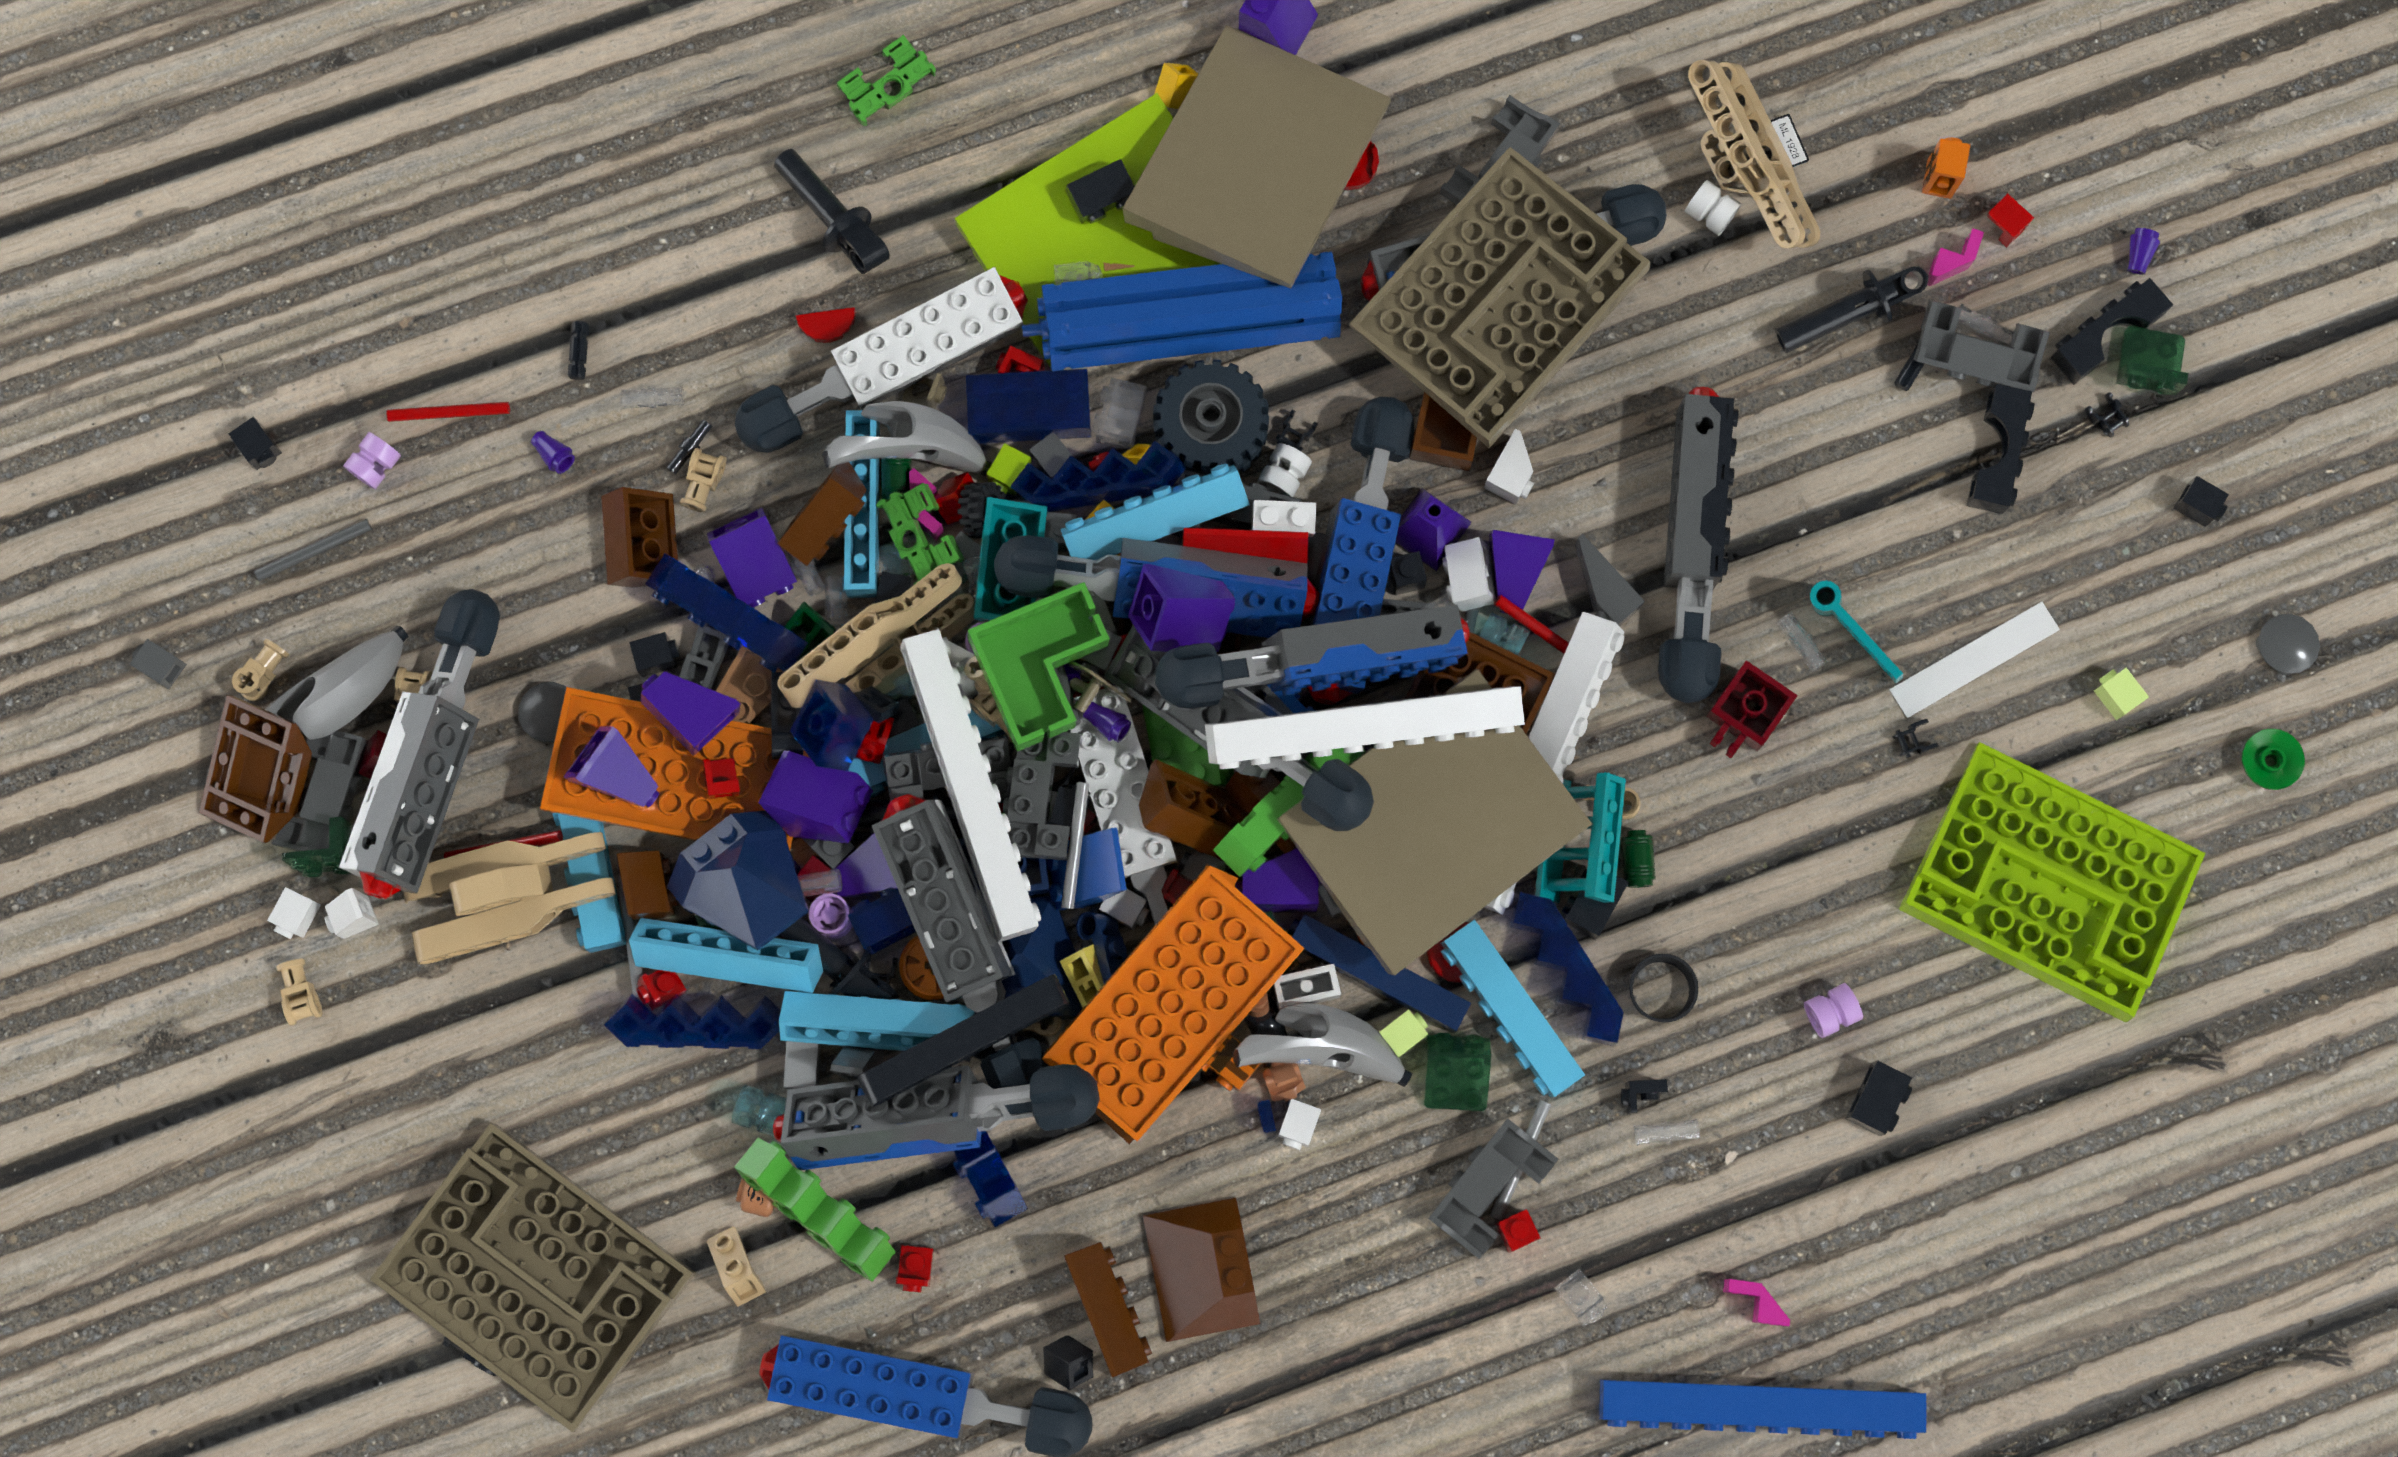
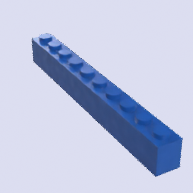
M1600 1380L1599 1419L1607 1420V1426L1627 1427V1421H1640V1428H1659V1422L1672 1423V1429L1691 1430V1423L1704 1424V1430L1723 1431V1425H1736L1737 1432H1756V1426H1768V1433L1788 1434V1427L1800 1428V1434L1820 1435V1429H1833L1834 1436H1852V1430H1865V1437L1884 1438V1431L1897 1432V1438L1917 1439V1433H1926V1393Z

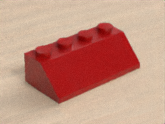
M1184 528L1183 546L1307 563L1308 532Z

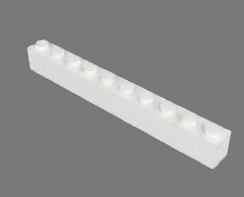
M1582 612L1528 737L1562 784L1564 771L1575 757L1576 743L1587 729L1589 713L1591 709L1596 707L1599 701L1601 685L1610 676L1612 670L1611 662L1614 655L1620 651L1624 642V631L1616 622L1586 612ZM1516 883L1484 908L1503 915L1505 908H1508L1513 901V890Z
M939 629L905 638L901 643L900 649L997 940L1002 942L1034 932L1039 926L1038 921H1041L1040 912L1037 904L1030 901L1028 891H1031L1030 882L1026 873L1021 874L1018 862L1021 861L1019 849L1016 843L1011 844L1008 832L1011 831L1008 817L1005 813L1001 814L997 803L1001 801L997 785L990 782L988 773L991 772L990 763L986 754L981 755L978 743H981L980 733L976 725H971L968 716L971 713L970 704L967 696L961 695L958 686L961 684L959 671L956 666H951L948 657L951 655L949 641L947 637L942 638Z
M1509 686L1205 724L1209 763L1219 764L1220 769L1239 767V761L1251 760V765L1270 763V757L1282 756V761L1301 759V753L1313 752V757H1324L1332 755V749L1343 748L1344 753H1355L1363 751L1362 745L1374 744V749L1394 747L1393 741L1404 740L1405 745L1423 744L1424 737L1435 736V741L1454 740L1455 733L1465 732L1466 738L1484 736V730L1494 728L1496 734L1515 732L1514 726L1525 725L1521 686Z

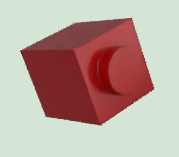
M1527 1209L1495 1223L1508 1253L1541 1239Z

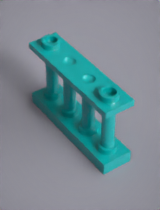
M1607 772L1597 773L1595 786L1571 787L1572 781L1563 779V785L1574 799L1594 798L1593 816H1587L1592 823L1587 828L1591 829L1590 846L1565 848L1564 845L1538 865L1535 898L1559 903L1561 891H1585L1584 897L1604 903L1614 902L1626 779ZM1564 860H1588L1586 878L1562 879Z

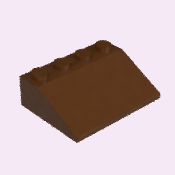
M1469 632V640L1466 642L1468 654L1457 659L1458 664L1446 667V671L1429 674L1428 669L1418 671L1405 699L1442 695L1475 669H1478L1492 689L1521 686L1525 725L1519 726L1527 734L1556 674Z

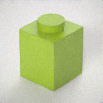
M1004 443L986 474L988 482H995L996 485H999L1001 487L1000 492H1004L1005 495L1008 492L1015 496L1032 467L1031 457Z

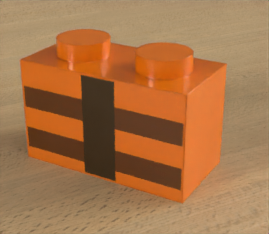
M1954 137L1941 138L1927 159L1921 193L1951 199L1965 178L1971 144L1962 143V140Z
M1231 1034L1201 1069L1206 1072L1210 1068L1219 1075L1216 1081L1229 1092L1233 1088L1239 1092L1261 1063L1236 1068L1232 1055L1241 1042Z

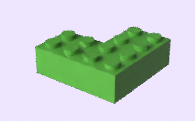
M1085 582L968 629L967 638L1017 752L1042 742L1045 733L1051 738L1075 728L1077 720L1054 669L1108 647L1110 638L1099 613L1095 614L1096 607Z

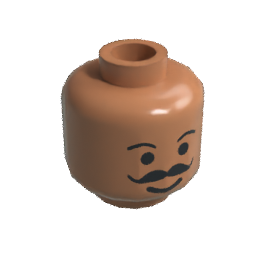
M743 1178L741 1179L736 1197V1202H740L741 1210L746 1213L769 1217L774 1208H776L772 1205L773 1201L762 1191L754 1190Z

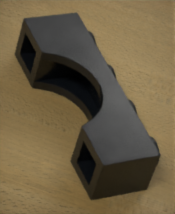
M2151 278L2142 284L2138 281L2133 283L2123 292L2126 297L2119 302L2115 298L2100 310L2103 314L2095 320L2092 316L2089 317L2078 327L2080 332L2072 338L2068 334L2055 345L2058 350L2051 356V359L2073 385L2096 369L2105 359L2102 351V337L2105 330L2114 326H2130L2143 332L2171 309L2173 303Z
M1996 384L1989 392L1984 421L1998 433L2002 443V455L1998 464L1990 468L1979 469L1972 477L1966 506L2003 514L2010 506H2014L2018 492L2017 488H2013L2015 477L2019 478L2023 467V460L2019 459L2021 449H2025L2029 437V431H2025L2026 422L2031 420L2035 403L2031 402L2032 391Z

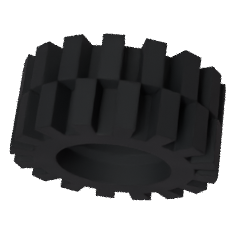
M995 482L972 483L964 487L965 490H962L960 493L963 498L958 500V504L961 505V509H958V514H962V518L959 521L960 525L965 524L963 531L968 533L970 538H982L986 498L1004 499L1006 497L1004 492H1000L1001 487L996 485Z

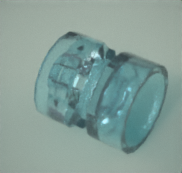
M1491 612L1479 636L1519 655L1530 630L1516 623L1510 626L1506 618Z
M745 1084L737 1099L732 1115V1123L748 1129L754 1125L757 1132L774 1137L773 1123L778 1116L785 1113L786 1098L773 1093L764 1096L763 1090ZM757 1105L761 1106L758 1114L754 1113Z

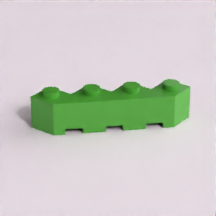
M1343 748L1332 749V755L1313 757L1312 752L1304 760L1320 770L1326 761L1340 759L1349 765L1366 751L1363 749L1361 752L1344 753ZM1286 775L1284 780L1272 792L1270 791L1252 809L1250 814L1229 831L1214 848L1213 851L1239 877L1249 869L1253 873L1259 869L1267 860L1263 855L1280 838L1284 841L1290 838L1277 818L1304 798L1302 795L1303 786Z
M758 1137L734 1166L736 1171L750 1187L756 1191H762L773 1201L772 1205L790 1220H796L807 1229L806 1233L825 1249L833 1250L838 1256L842 1257L840 1261L844 1265L873 1282L895 1254V1250L888 1242L890 1239L888 1234L878 1227H874L872 1230L863 1225L854 1214L856 1209L851 1203L843 1198L837 1201L828 1196L819 1185L821 1179L815 1173L808 1169L802 1172L795 1168L785 1157L787 1152L780 1144L773 1140L769 1144Z

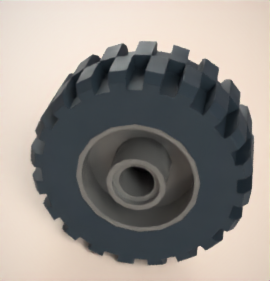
M1215 359L1212 360V365H1204V360L1195 361L1194 368L1189 369L1187 365L1179 368L1178 375L1176 377L1170 375L1165 380V388L1159 389L1156 396V405L1153 408V427L1156 444L1163 451L1164 459L1167 463H1174L1176 465L1177 472L1181 473L1182 469L1208 475L1211 473L1212 468L1222 464L1234 465L1237 470L1240 469L1244 472L1251 467V461L1257 460L1262 453V446L1266 444L1268 436L1267 399L1263 398L1264 391L1260 384H1254L1253 376L1247 371L1241 374L1238 365L1230 362L1228 367L1221 366L1222 360Z

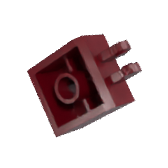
M1746 660L1706 716L1720 726V729L1709 744L1713 747L1719 745L1724 738V734L1728 731L1736 737V740L1728 747L1726 756L1732 758L1743 742L1755 751H1758L1765 744L1798 695ZM1751 701L1757 705L1753 711L1749 710L1746 705Z

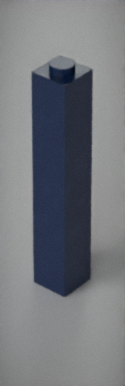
M1306 914L1303 915L1301 921L1295 918L1288 931V934L1305 948L1302 951L1304 954L1325 965L1334 964L1336 971L1415 1013L1418 1012L1422 1017L1454 1034L1457 1032L1471 1005L1467 1000L1407 968H1404L1395 976L1388 974L1371 949Z

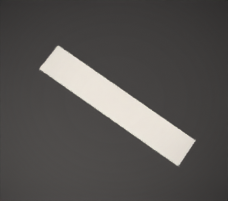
M2040 602L1889 690L1908 718L2060 629L2043 602Z

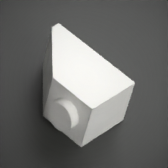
M1517 429L1513 431L1484 486L1488 491L1515 505L1520 497L1527 498L1534 485L1530 481L1533 469L1521 431Z
M354 888L345 890L325 906L328 916H325L324 919L331 934L335 933L336 936L343 939L379 925L369 897Z

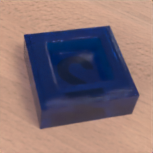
M1270 1099L1259 1101L1257 1108L1263 1133L1265 1135L1276 1133Z

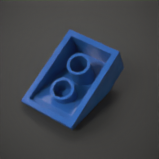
M1110 828L1083 836L1074 909L1091 907L1127 890L1117 828ZM1046 859L1047 870L1050 871L1052 881L1050 886L1051 899L1055 902L1056 910H1067L1068 908H1061L1067 861Z

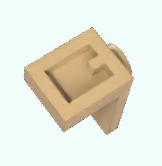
M734 1226L707 1240L724 1289L737 1307L766 1293L763 1282L752 1268L739 1233Z

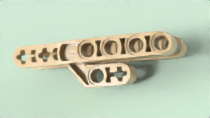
M1708 60L1695 61L1688 70L1689 81L1713 127L1712 130L1707 131L1703 135L1701 148L1721 189L1750 194L1755 200L1775 242L1780 247L1809 248L1814 246L1820 239L1821 232L1799 189L1792 163L1745 69L1738 63H1717ZM1708 66V68L1710 69V77L1705 82L1703 80L1702 73L1703 70ZM1727 69H1730L1732 72L1731 81L1725 74ZM1741 95L1745 97L1744 108L1738 100ZM1717 96L1723 104L1721 108L1716 106ZM1754 121H1756L1759 126L1757 134L1751 126V124ZM1731 122L1736 130L1735 134L1729 131ZM1767 147L1772 151L1771 160L1767 158L1764 152ZM1744 148L1750 158L1748 161L1743 153ZM1730 163L1735 171L1733 177L1728 173ZM1791 202L1797 203V207H1795V209ZM1774 207L1777 213H1771L1770 209ZM1781 221L1784 227H1780L1778 222ZM1804 229H1810L1811 231L1808 234V241L1805 239ZM1788 234L1790 240H1785L1784 236Z
M950 563L939 565L901 596L869 605L779 677L778 687L792 708H801L808 705L818 696L821 698L825 694L824 691L842 677L846 678L853 675L891 644H894V646L806 715L804 725L815 742L830 747L834 746L832 739L833 730L839 723L847 721L846 716L849 709L847 704L855 692L873 686L894 699L912 684L900 649L903 639L939 629L942 638L947 637L949 640L974 620L975 600L972 595L963 593L950 600L918 627L915 623L960 587L962 578L954 565ZM861 718L854 721L858 726L860 724Z
M588 833L542 847L507 840L428 863L418 893L403 892L405 904H408L409 901L429 897L440 898L443 893L451 891L455 915L469 916L412 932L417 964H430L538 934L563 910L614 896L616 892L612 878L596 879L553 891L548 866L605 850L603 833Z

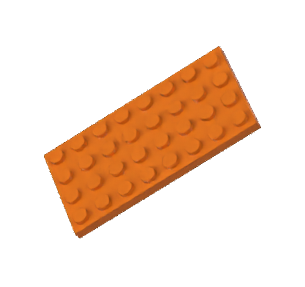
M566 687L540 810L696 841L730 814L764 810L758 802L779 759H772V729L731 721L693 756L641 702ZM600 726H613L620 732L659 786L656 789L659 792V796L650 807H641L570 782L563 777ZM803 735V756L806 757L810 756L811 749L809 746L811 741H813L811 736ZM709 758L710 761L733 758L740 794L738 796L708 800L703 759ZM786 833L787 844L790 850L793 837Z
M1208 864L1046 1050L1042 1060L1049 1066L1062 1064L1077 1065L1089 1072L1097 1081L1100 1097L1097 1108L1133 1139L1138 1141L1305 948Z

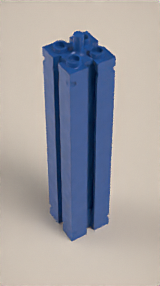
M1331 251L1322 252L1319 255L1309 254L1291 289L1224 264L1063 282L1060 285L1046 284L1042 285V298H1037L1039 317L1044 316V318H1038L1039 323L1022 325L1023 337L1040 335L1043 340L1047 339V341H1042L1044 360L1050 359L1051 370L1059 371L1067 367L1076 369L1321 340L1323 337L1328 339L1339 338L1341 335L1340 314L1342 313V294L1339 281L1336 279V267Z

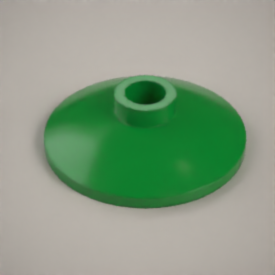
M2264 729L2252 735L2245 743L2242 751V765L2247 776L2256 785L2268 790H2281L2291 786L2300 778L2305 766V756L2300 743L2288 732L2280 729ZM2266 756H2270L2274 760L2273 766L2266 764Z

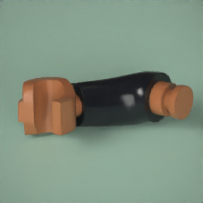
M1267 993L1247 1014L1244 1020L1252 1035L1288 1036L1285 1026L1275 1020L1279 1009L1272 997L1267 995ZM1262 1063L1264 1068H1269L1262 1074L1272 1101L1276 1102L1284 1099L1287 1102L1295 1099L1297 1094L1306 1088L1298 1064Z

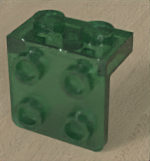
M2134 326L2127 327L2123 334L2116 384L2125 385L2132 389L2157 391L2164 395H2177L2187 385L2189 374L2181 372L2185 338L2177 334Z
M343 817L329 818V848L282 853V861L291 866L292 869L302 873L304 877H320L322 872H333L339 875L351 874L339 868L354 825Z
M1448 1033L1427 1035L1424 1105L1431 1109L1484 1111L1488 1103L1492 1057L1490 1038H1484L1476 1034L1466 1037L1452 1036Z

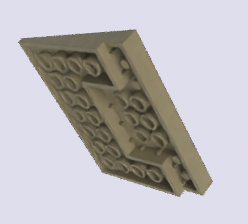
M1226 25L1123 207L1125 223L1152 232L1153 239L1291 289L1390 105L1391 98Z
M1509 147L1349 323V326L1490 448L1649 271L1650 261L1627 244L1625 236L1518 152Z
M1475 669L1442 695L1492 688L1479 670ZM1519 725L1514 726L1515 732L1496 734L1494 728L1484 730V736L1466 738L1465 732L1455 733L1454 740L1435 741V736L1424 737L1423 744L1405 745V741L1400 740L1393 741L1394 747L1374 749V746L1348 765L1366 779L1371 787L1374 799L1370 816L1360 826L1349 831H1334L1325 827L1302 810V800L1277 818L1364 945L1371 949L1388 974L1395 976L1592 825L1591 821Z
M490 1123L474 1146L466 1150L370 1280L574 1433L689 1284L696 1272L497 1124Z

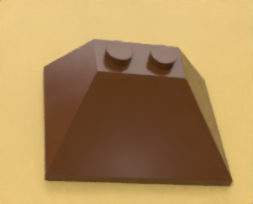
M226 695L199 813L262 843H268L298 813L312 752L297 724L233 695Z
M1236 1198L1143 1215L1166 1342L1260 1324Z

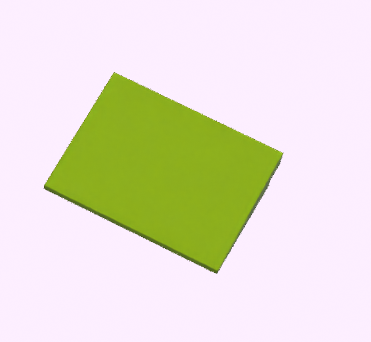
M1158 93L955 217L957 228L971 247L974 256L984 271L995 267L998 275L1020 283L1028 299L1022 319L1024 325L1039 323L1038 318H1044V316L1039 317L1037 298H1042V285H1060L1063 282L1221 264L1153 239L1152 232L1125 223L1123 209L1117 211L1115 207L1105 212L1107 216L1092 224H1090L1089 220L1081 224L1065 192L1067 184L1119 159L1122 160L1134 186L1137 184L1173 120L1172 115ZM1104 263L1135 265L1129 268L1104 270ZM1040 335L1029 336L1044 359L1042 341H1047V339L1043 340ZM1046 359L1045 362L1051 369L1050 359Z
M1979 742L1899 910L2126 1023L2135 1017L2146 989L2152 984L2205 852Z

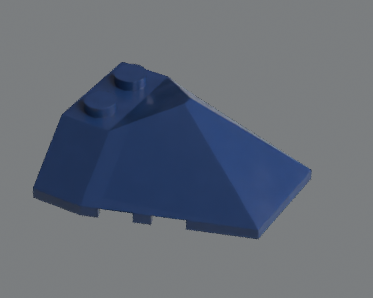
M765 810L730 814L680 853L667 888L686 911L691 914L695 913L709 924L720 927L729 935L756 950H760L809 912L800 880L796 874L793 856L787 844L786 833Z
M1051 896L1030 897L1031 903H1036L1040 912L1041 921H1038L1039 926L1034 932L1002 941L1015 972V975L1001 980L1006 990L1005 998L1045 977L1055 974L1070 1004L1046 1018L1074 1019L1083 1007L1060 961L1076 953V950L1069 937L1059 910H1056L1055 902L1052 901Z

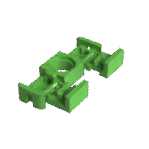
M904 35L882 50L884 57L891 56L894 60V69L871 85L870 82L867 84L861 78L863 73L859 68H856L837 82L838 89L842 90L850 101V110L863 126H867L866 119L885 105L890 109L913 93L911 86L929 73L934 77L936 75V68L932 63H929L925 53L918 51V57H916V50ZM890 81L898 82L901 86L900 93L895 96L888 95L884 91L886 83Z
M922 483L904 494L894 492L889 495V499H882L877 502V508L884 509L893 528L889 531V534L901 559L909 561L918 581L939 565L945 563L953 564L957 561L962 562L965 560L953 535L947 534L940 538L942 542L936 546L933 544L929 545L918 520H916L920 517L918 513L925 509L928 512L940 509L928 484ZM921 493H923V495H924V497H925V499H926V501H927V503H928V506H927V504H926V502H925V500H924V498H923V496H922ZM911 530L916 535V542L912 547L907 548L903 544V536L907 531Z

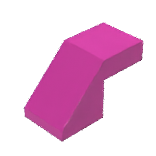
M1972 228L1965 239L1961 254L1940 248L1933 259L1927 285L1933 286L1969 269L1976 259L1984 232Z
M915 468L911 469L909 472L910 490L925 483L929 485L935 496L937 493L936 487ZM921 493L922 496H923V498H924V500H925V502H926V504H927V506H928V503H927V501H926V499H925L923 493ZM926 510L918 513L920 517L916 520H918L920 527L937 541L944 533L942 524Z
M1725 1279L1723 1292L1755 1297L1752 1322L1783 1327L1790 1326V1319L1762 1283Z

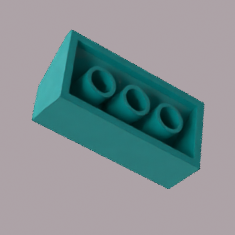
M991 497L986 498L974 619L988 622L1034 603L1037 599L1008 592L997 580L994 559L1002 544L1016 536L1044 537L1047 506Z

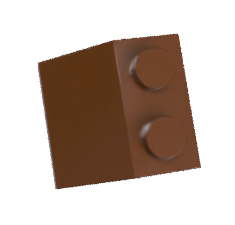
M660 851L617 854L628 916L639 922L640 918L657 920L675 916L674 907L679 906V902L667 888L669 883L668 877L673 873L670 859L665 858Z

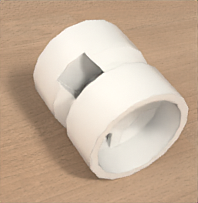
M1706 180L1691 199L1684 212L1697 221L1705 219L1706 227L1720 236L1732 221L1742 203L1729 195L1722 197L1721 189L1709 180Z
M1278 443L1270 456L1271 465L1264 467L1257 482L1265 486L1267 491L1294 497L1300 486L1298 478L1305 477L1312 461L1296 448Z

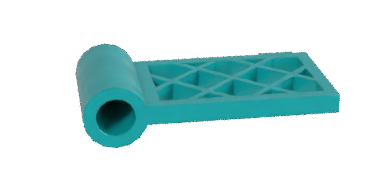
M1828 580L1816 583L1810 593L1811 604L1815 612L1822 616L1833 615L1897 684L1903 678V672L1841 606L1842 596L1838 585Z

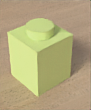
M2127 668L2118 674L2114 669L2099 679L2102 685L2094 690L2116 720L2149 698Z
M1408 1009L1379 1033L1399 1058L1427 1037L1428 1033L1425 1029L1428 1025L1418 1012L1412 1014Z

